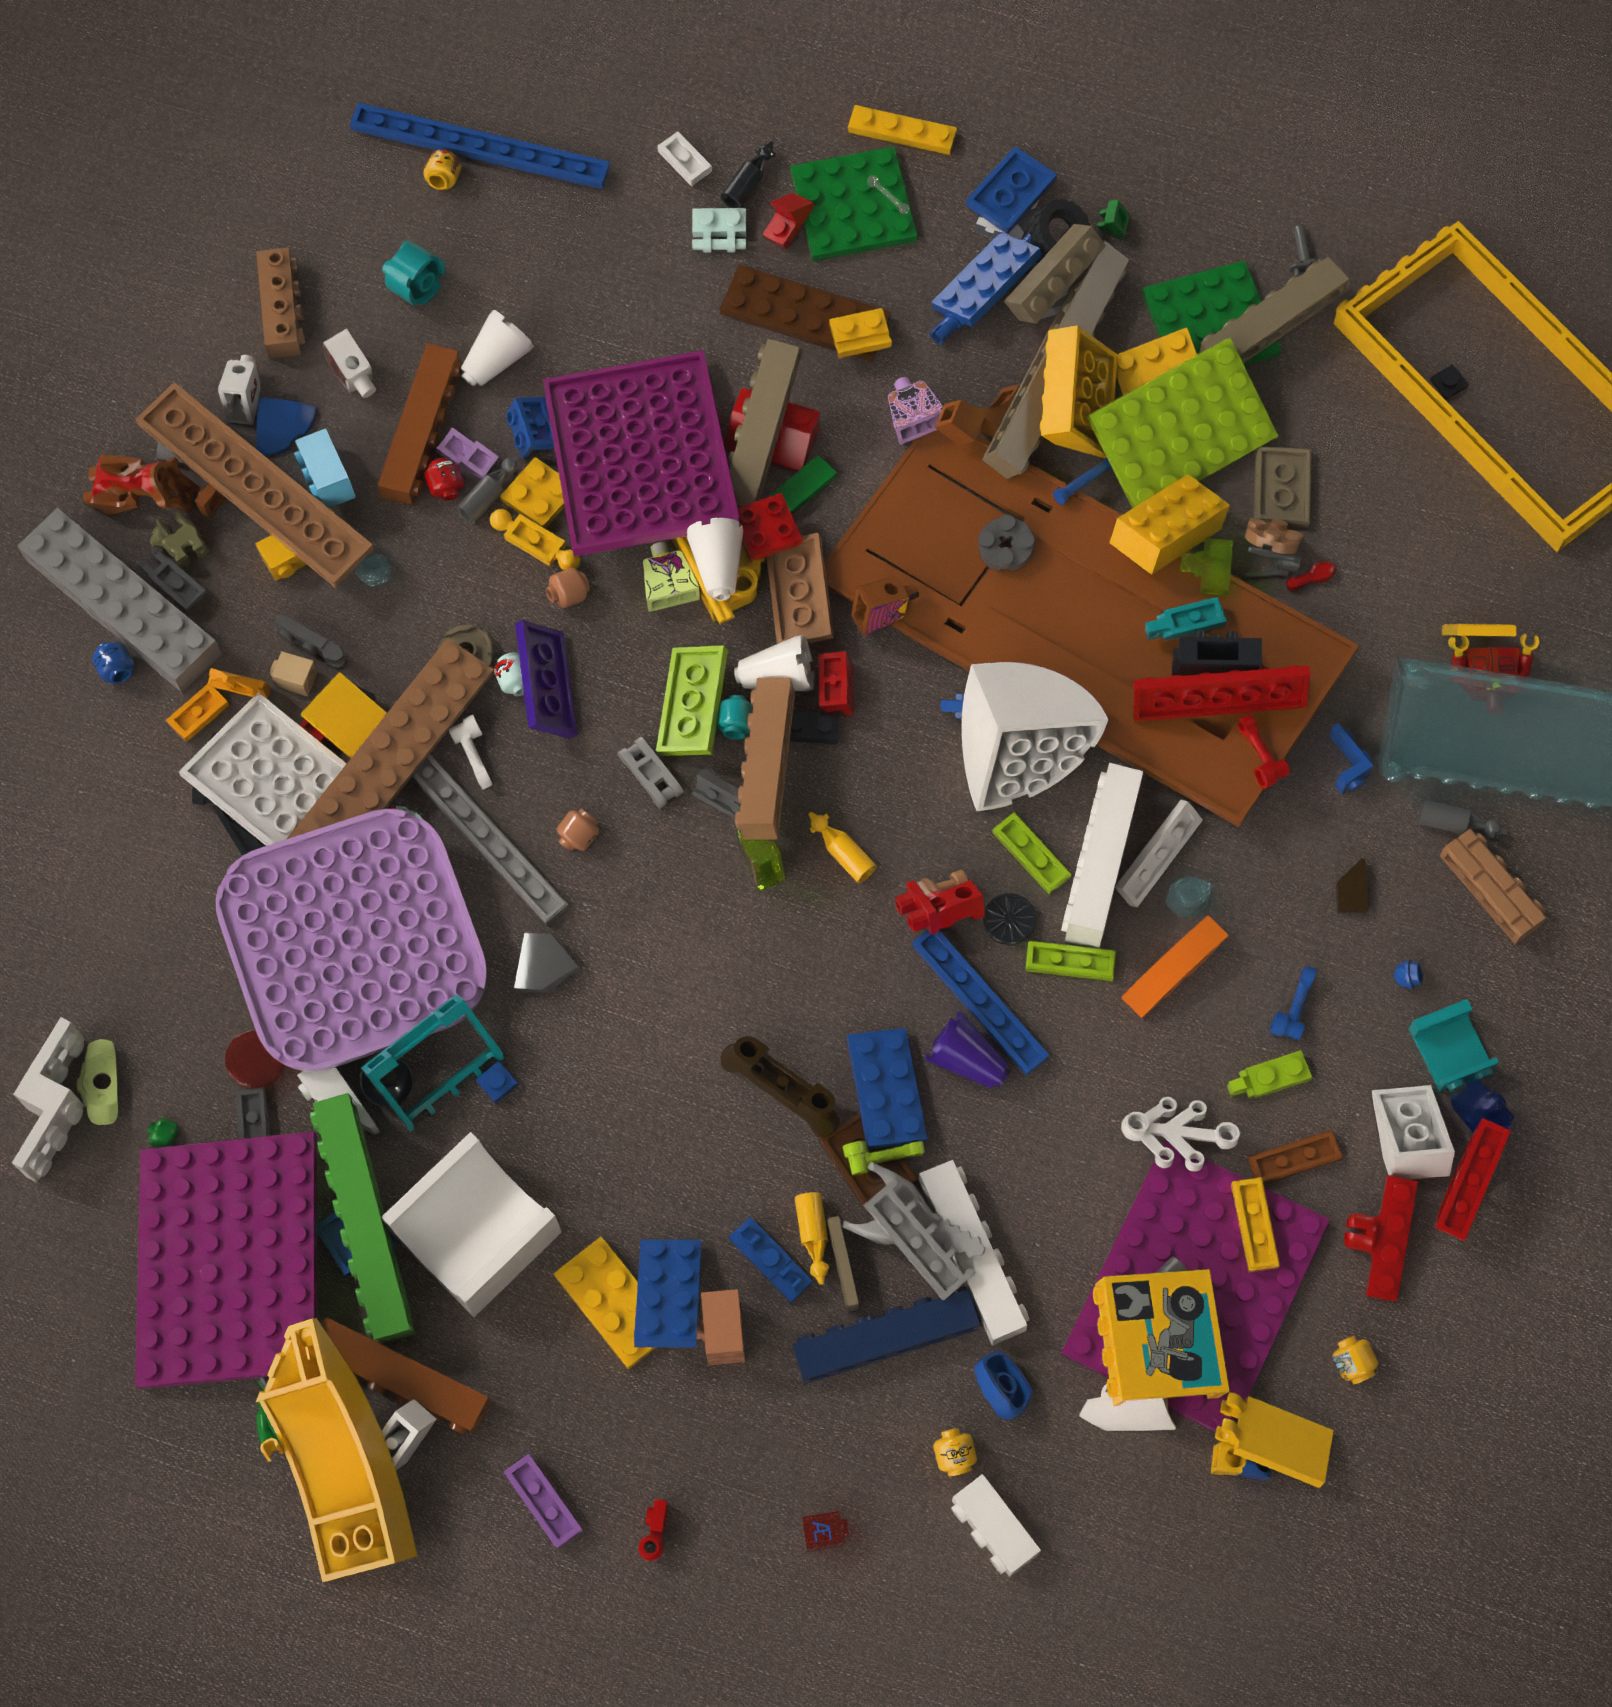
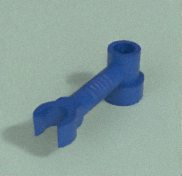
M1307 965L1305 969H1302L1289 1014L1277 1011L1272 1020L1269 1033L1279 1037L1285 1035L1299 1041L1305 1024L1299 1022L1317 969Z

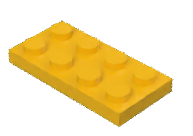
M602 1236L553 1273L554 1277L628 1370L657 1348L634 1347L638 1281Z

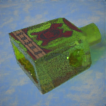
M737 828L738 832L736 835L741 855L759 892L785 881L781 853L774 840H744L740 828Z

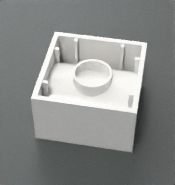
M471 1132L381 1217L391 1234L473 1317L491 1302L561 1233L555 1215L547 1207L543 1208L529 1197L494 1161Z

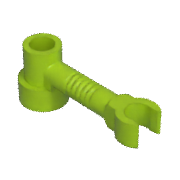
M866 1141L852 1142L842 1146L845 1159L849 1160L852 1175L869 1172L868 1165L870 1162L878 1164L902 1158L918 1157L925 1153L923 1141L871 1153L868 1152Z

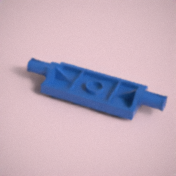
M1000 232L931 302L933 309L944 316V319L929 333L934 342H939L940 345H943L945 340L956 329L960 330L965 324L973 327L1042 257L1040 248L1032 244L1029 233L1021 240Z

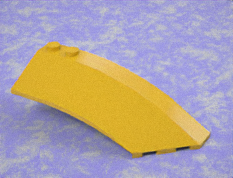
M317 1318L288 1326L284 1335L286 1339L281 1353L276 1354L267 1374L270 1377L265 1390L260 1391L256 1402H260L287 1457L307 1515L322 1582L418 1557L403 1492L393 1460L371 1406L355 1375Z

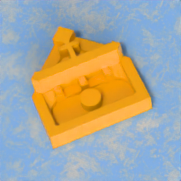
M213 668L210 669V678L207 684L210 687L251 697H256V694L259 692L265 698L269 697L271 687L265 681Z

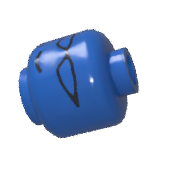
M104 642L97 647L92 657L93 666L104 682L120 684L131 677L134 661L122 643Z

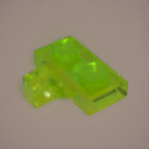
M1205 538L1203 551H1197L1196 554H1182L1180 572L1195 573V577L1201 578L1200 593L1229 595L1233 540Z

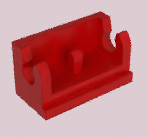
M846 651L818 654L820 709H824L826 713H834V711L839 710L843 711L845 716H853V663Z

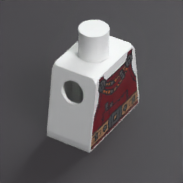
M345 329L323 342L327 363L348 392L352 393L358 390L363 398L371 396L376 391V387L371 382L373 379L371 366L349 331Z

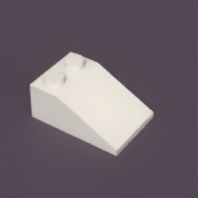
M1431 1085L1372 1090L1382 1155L1388 1175L1409 1180L1450 1176L1455 1151Z

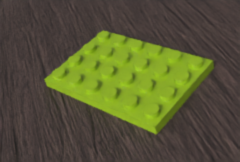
M1230 337L1086 416L1132 509L1187 474L1200 481L1278 437Z

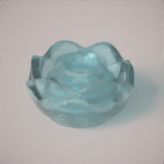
M370 553L357 566L356 572L358 578L366 585L380 586L389 579L392 566L384 555Z

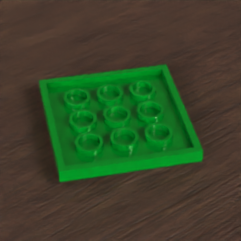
M894 146L790 166L796 194L815 204L803 223L812 262L917 242V233Z
M1245 260L1142 288V296L1158 337L1161 338L1187 328L1197 354L1200 353L1201 342L1207 335L1211 333L1216 334L1222 330L1229 320L1233 318L1236 320L1241 317L1249 306L1261 303ZM1275 341L1246 361L1244 366L1280 356L1281 349L1278 341Z

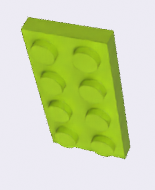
M724 645L672 648L656 752L660 756L712 755L728 649Z

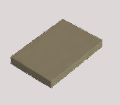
M1266 446L1255 449L1253 518L1271 523L1272 519H1279L1288 523L1287 527L1309 528L1312 449Z

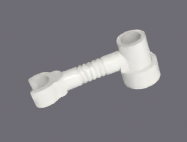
M472 714L464 718L462 723L451 727L449 732L455 744L461 742L478 783L481 785L482 790L493 784L473 743V739L483 734Z

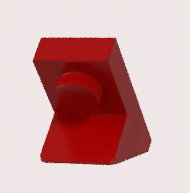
M793 192L770 202L776 214L762 234L766 240L786 250L815 206L813 202Z

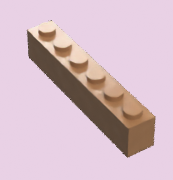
M757 678L756 690L751 691L753 713L748 714L750 737L745 738L744 744L747 760L742 762L741 767L744 784L739 786L738 799L741 807L740 811L735 813L736 828H740L744 840H778L795 702V691L791 678Z

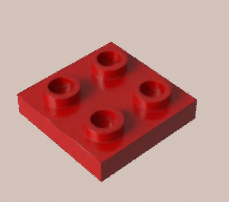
M782 493L737 508L740 526L742 525L743 527L742 545L750 562L802 545V536Z

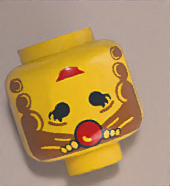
M436 150L429 156L423 175L428 184L434 189L447 190L456 184L462 165L458 157L452 152Z

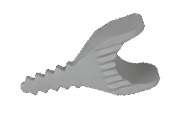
M872 1162L869 1163L868 1169L880 1175L885 1185L894 1178L900 1181L899 1185L892 1190L905 1205L912 1199L917 1201L918 1204L910 1212L925 1229L933 1222L938 1226L930 1235L939 1246L944 1245L946 1250L954 1246L958 1250L956 1252L958 1255L966 1252L967 1257L970 1259L974 1256H982L985 1253V1246L981 1243L979 1236L971 1238L970 1231L961 1232L959 1225L951 1227L949 1219L941 1221L940 1214H933L913 1183L895 1172ZM876 1220L865 1224H852L843 1221L841 1226L875 1243L882 1245L895 1244Z

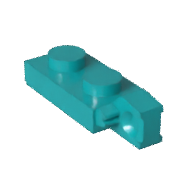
M1215 597L1166 609L1163 611V614L1157 616V620L1146 622L1144 630L1148 640L1161 637L1164 640H1173L1193 635L1197 630L1209 631L1225 627L1227 621L1219 598Z

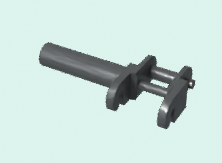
M1297 225L1293 228L1300 263H1295L1289 268L1290 272L1300 276V272L1306 271L1315 262V258L1310 259L1303 225Z

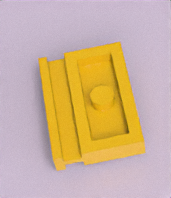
M882 308L829 319L838 358L892 347Z

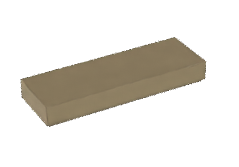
M839 1216L831 1217L827 1220V1227L846 1310L848 1312L859 1310V1302Z

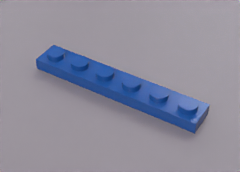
M927 930L912 942V947L1025 1076H1028L1049 1059V1054L940 930L933 935Z

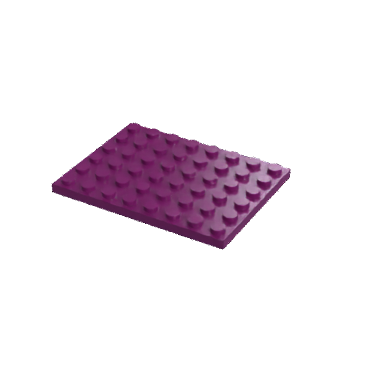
M704 350L543 379L573 556L687 536L689 526L701 521L702 526L711 524L710 519L712 518L734 519L739 522L740 526Z
M312 1131L141 1149L135 1387L138 1389L269 1377L267 1374L277 1353H281L286 1339L284 1335L288 1326L312 1318L318 1319L317 1134Z
M1164 1140L1162 1146L1170 1148L1174 1152L1173 1163L1168 1168H1161L1154 1160L1095 1283L1106 1276L1156 1273L1172 1256L1182 1262L1189 1271L1210 1269L1229 1392L1238 1394L1244 1401L1252 1390L1330 1219L1264 1188L1280 1267L1248 1272L1231 1187L1232 1181L1245 1180V1178L1204 1159V1164L1200 1171H1190L1185 1166L1186 1159L1168 1141ZM1165 1155L1160 1156V1158H1162L1163 1160L1169 1159V1157ZM1197 1159L1190 1160L1192 1163H1199ZM1094 1284L1061 1352V1356L1109 1379L1108 1367L1104 1366L1102 1360V1350L1105 1347L1103 1336H1100L1097 1323L1100 1313L1099 1306L1094 1303L1093 1299ZM1229 1392L1220 1398L1208 1399L1207 1395L1168 1398V1409L1216 1432L1217 1426L1222 1427L1224 1418L1234 1422L1238 1420L1235 1417L1226 1416L1220 1412L1221 1403L1223 1400L1227 1401Z

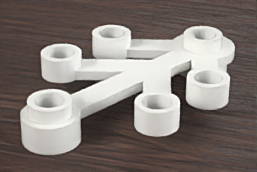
M1171 1097L1162 1098L1157 1106L1145 1114L1141 1112L1128 1114L1121 1124L1124 1136L1133 1141H1142L1154 1153L1155 1163L1159 1167H1170L1173 1163L1174 1152L1170 1148L1163 1147L1154 1136H1163L1186 1159V1168L1193 1172L1202 1169L1204 1155L1199 1151H1195L1184 1139L1214 1142L1221 1149L1228 1150L1237 1145L1240 1136L1238 1127L1230 1122L1219 1124L1216 1130L1185 1127L1192 1120L1201 1121L1205 1118L1207 1106L1199 1100L1192 1101L1189 1108L1167 1123H1154L1162 1116L1169 1118L1175 1114L1177 1102ZM1169 1105L1172 1109H1165L1163 1106ZM1197 1108L1200 1109L1202 1112L1196 1113L1193 1111V1109ZM1165 1155L1169 1157V1159L1163 1160L1162 1158H1160V1156ZM1197 1159L1199 1163H1192L1190 1160Z

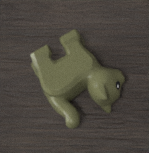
M177 511L175 519L182 526L172 534L168 527L157 520V526L152 530L149 541L153 547L164 548L175 559V564L183 570L190 565L188 552L194 551L198 558H202L210 551L206 543L201 539L200 532L188 518L184 517L182 511Z

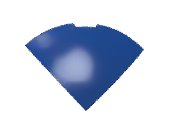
M259 398L257 450L266 457L290 449V442L294 441L299 435L301 438L305 437L311 429L316 417L317 408L295 401Z

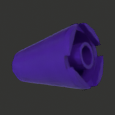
M957 1011L955 1018L958 1020L955 1021L951 1018L932 1043L934 1048L931 1052L933 1054L927 1051L924 1059L991 1089L994 1085L1000 1087L1009 1075L1006 1071L1008 1064L962 1012Z

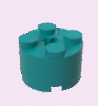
M407 240L401 245L393 258L384 263L382 272L385 274V284L388 290L413 306H417L416 304L418 303L421 305L427 304L438 293L442 285L438 281L441 274L445 276L446 266L441 258L420 245Z

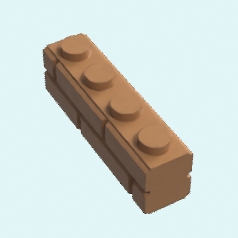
M1468 829L1458 838L1447 844L1443 848L1440 857L1511 941L1517 944L1544 923L1547 918L1544 915L1545 909L1539 901H1532L1526 894V887L1519 878H1513L1508 873L1505 861L1500 856H1494L1487 848L1488 843L1480 833L1475 834L1472 829Z

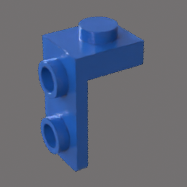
M1339 723L1333 725L1329 736L1353 765L1340 774L1336 781L1335 787L1342 795L1349 789L1352 792L1359 789L1366 782L1365 779L1369 777L1373 765L1369 754L1365 750H1360L1355 744L1351 732L1346 728L1343 729Z

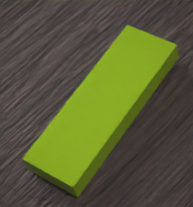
M1015 812L993 828L992 833L1048 895L1071 878L1072 874Z
M1028 941L1025 971L1113 981L1116 950Z

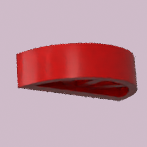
M1484 1118L1481 1119L1464 1150L1437 1214L1434 1225L1435 1229L1465 1241L1511 1130Z

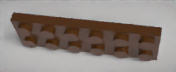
M739 264L720 307V314L837 351L829 319L879 308ZM883 309L885 320L888 325L889 320L891 318V312ZM877 350L852 356L873 362Z

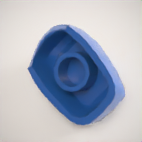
M996 1350L984 1356L974 1366L975 1377L984 1397L1001 1419L1010 1420L1019 1417L1026 1411L1033 1394L1029 1382L1016 1364L1004 1352Z

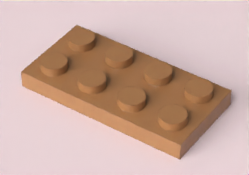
M818 532L802 536V545L766 557L777 644L797 635L805 636L808 644L834 638L822 540Z

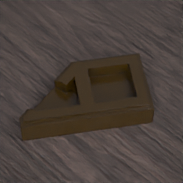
M1360 859L1337 882V913H1367L1368 899L1365 859Z

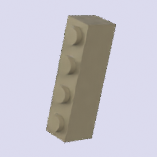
M1073 224L1004 302L1019 321L1037 324L1101 253L1106 244L1092 226Z

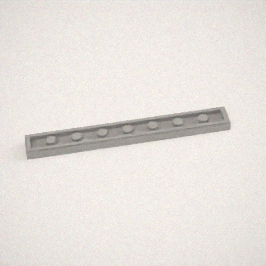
M429 754L411 778L544 924L548 926L569 908L566 901Z

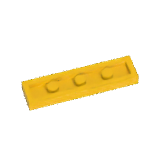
M854 105L848 125V133L950 155L957 134V127Z

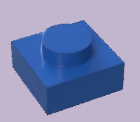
M499 1061L476 1079L477 1084L495 1104L518 1086L517 1081Z

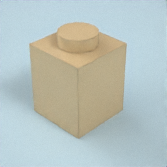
M281 651L279 659L274 660L270 670V675L277 688L307 697L318 673L313 660Z

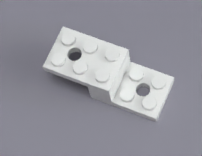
M60 1017L13 1094L29 1111L40 1116L12 1162L27 1178L36 1183L49 1172L53 1156L56 1151H60L64 1147L68 1138L67 1133L72 1125H76L83 1114V1103L70 1089L60 1084L65 1080L68 1074V1066L73 1058H77L81 1054L85 1039L70 1021Z

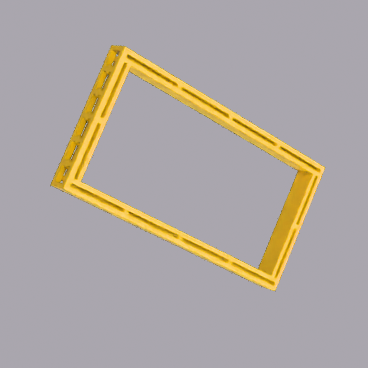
M1457 221L1450 227L1448 225L1443 227L1436 235V238L1430 242L1428 240L1424 241L1411 256L1406 255L1400 259L1396 267L1391 271L1385 270L1372 285L1363 286L1350 301L1346 299L1336 308L1333 324L1556 552H1559L1612 511V483L1563 520L1365 319V317L1453 253L1612 412V373Z

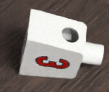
M242 355L239 360L227 361L218 392L225 419L228 423L254 424L260 393V381L256 360L252 356Z

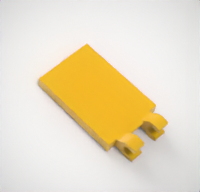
M340 672L301 712V716L349 758H352L387 714Z
M1229 1392L1227 1401L1223 1400L1221 1403L1220 1412L1226 1416L1237 1418L1238 1423L1236 1424L1233 1420L1224 1418L1222 1427L1217 1426L1215 1439L1235 1445L1233 1454L1320 1488L1326 1479L1334 1430L1250 1396L1243 1401L1238 1394Z

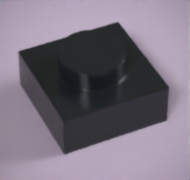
M1453 364L1430 377V381L1445 400L1464 390L1469 385Z

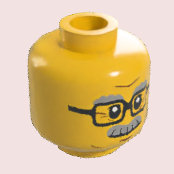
M959 1428L942 1431V1438L936 1440L933 1445L939 1470L948 1472V1476H956L972 1471V1466L977 1462V1454L972 1436L969 1433H960Z

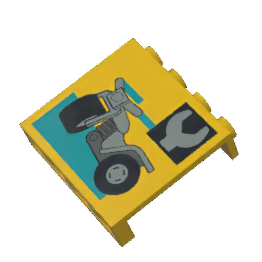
M1210 1269L1106 1276L1095 1283L1093 1299L1094 1303L1099 1306L1100 1317L1098 1318L1097 1325L1100 1336H1103L1105 1348L1102 1350V1360L1104 1366L1108 1367L1107 1393L1112 1398L1113 1406H1120L1126 1401L1207 1395L1208 1399L1220 1398L1229 1392Z

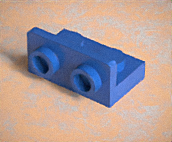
M515 398L507 410L506 420L508 425L511 426L514 444L519 450L521 458H528L532 450L555 449L546 398Z

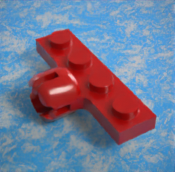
M1387 1175L1378 1216L1353 1213L1347 1219L1345 1227L1362 1230V1235L1351 1232L1344 1233V1245L1349 1249L1364 1251L1371 1255L1365 1296L1397 1302L1418 1181Z

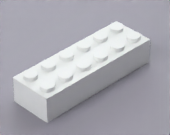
M1109 763L1107 773L1101 771L1061 931L1067 932L1065 942L1090 948L1100 947L1143 775L1141 770Z

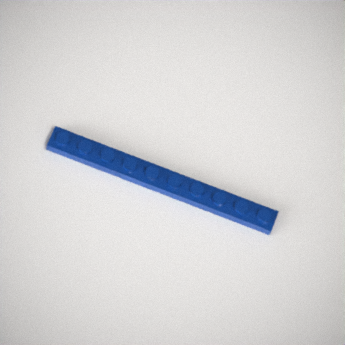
M363 103L357 104L350 122V127L353 131L433 150H447L458 156L602 190L611 168L609 161Z

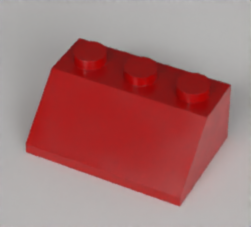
M741 388L732 410L724 445L725 450L735 452L737 441L734 440L738 425H743L745 414H742L743 405L746 398L751 397L752 390ZM788 402L771 464L796 472L805 466L820 428V411Z

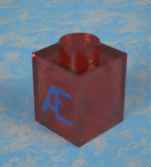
M839 1511L802 1517L807 1553L844 1547V1538L849 1537L847 1519H840Z

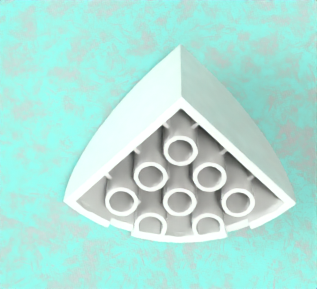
M1015 662L971 664L962 709V749L968 786L976 811L991 810L1013 804V799L1028 794L1029 798L1058 783L1085 760L1083 755L1090 746H1096L1108 722V718L1097 700L1073 680L1043 667Z

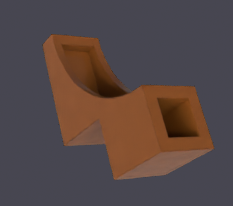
M1020 384L1001 389L995 401L984 409L972 406L962 399L944 404L935 428L957 445L975 441L980 433L989 440H992Z

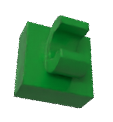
M1119 199L1110 200L1107 209H1102L1099 212L1105 221L1098 222L1097 227L1102 232L1110 231L1115 238L1125 237L1130 214Z

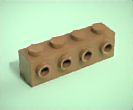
M289 247L256 251L264 344L269 359L302 355L301 344H305V334L303 327L299 328V320H303L301 304H297L296 298L301 297L300 284L298 280L295 281L294 274L299 273L297 258H292Z

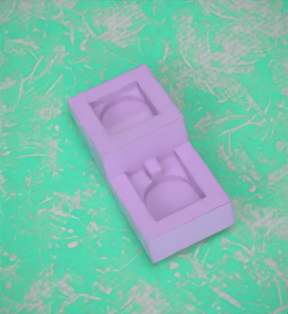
M453 427L435 451L444 458L456 462L461 469L481 479L499 458V456L477 440L473 443Z

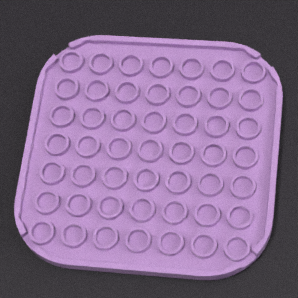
M397 809L375 810L253 850L240 857L229 867L218 887L216 895L217 918L258 1038L273 1058L293 1069L323 1071L381 1052L455 994L462 998L471 1011H473L484 993L486 985L485 957L445 846L438 833L428 822L408 814L407 811ZM463 1014L448 1027L441 1025L431 1034L455 1026L456 1024L463 1021L466 1017Z

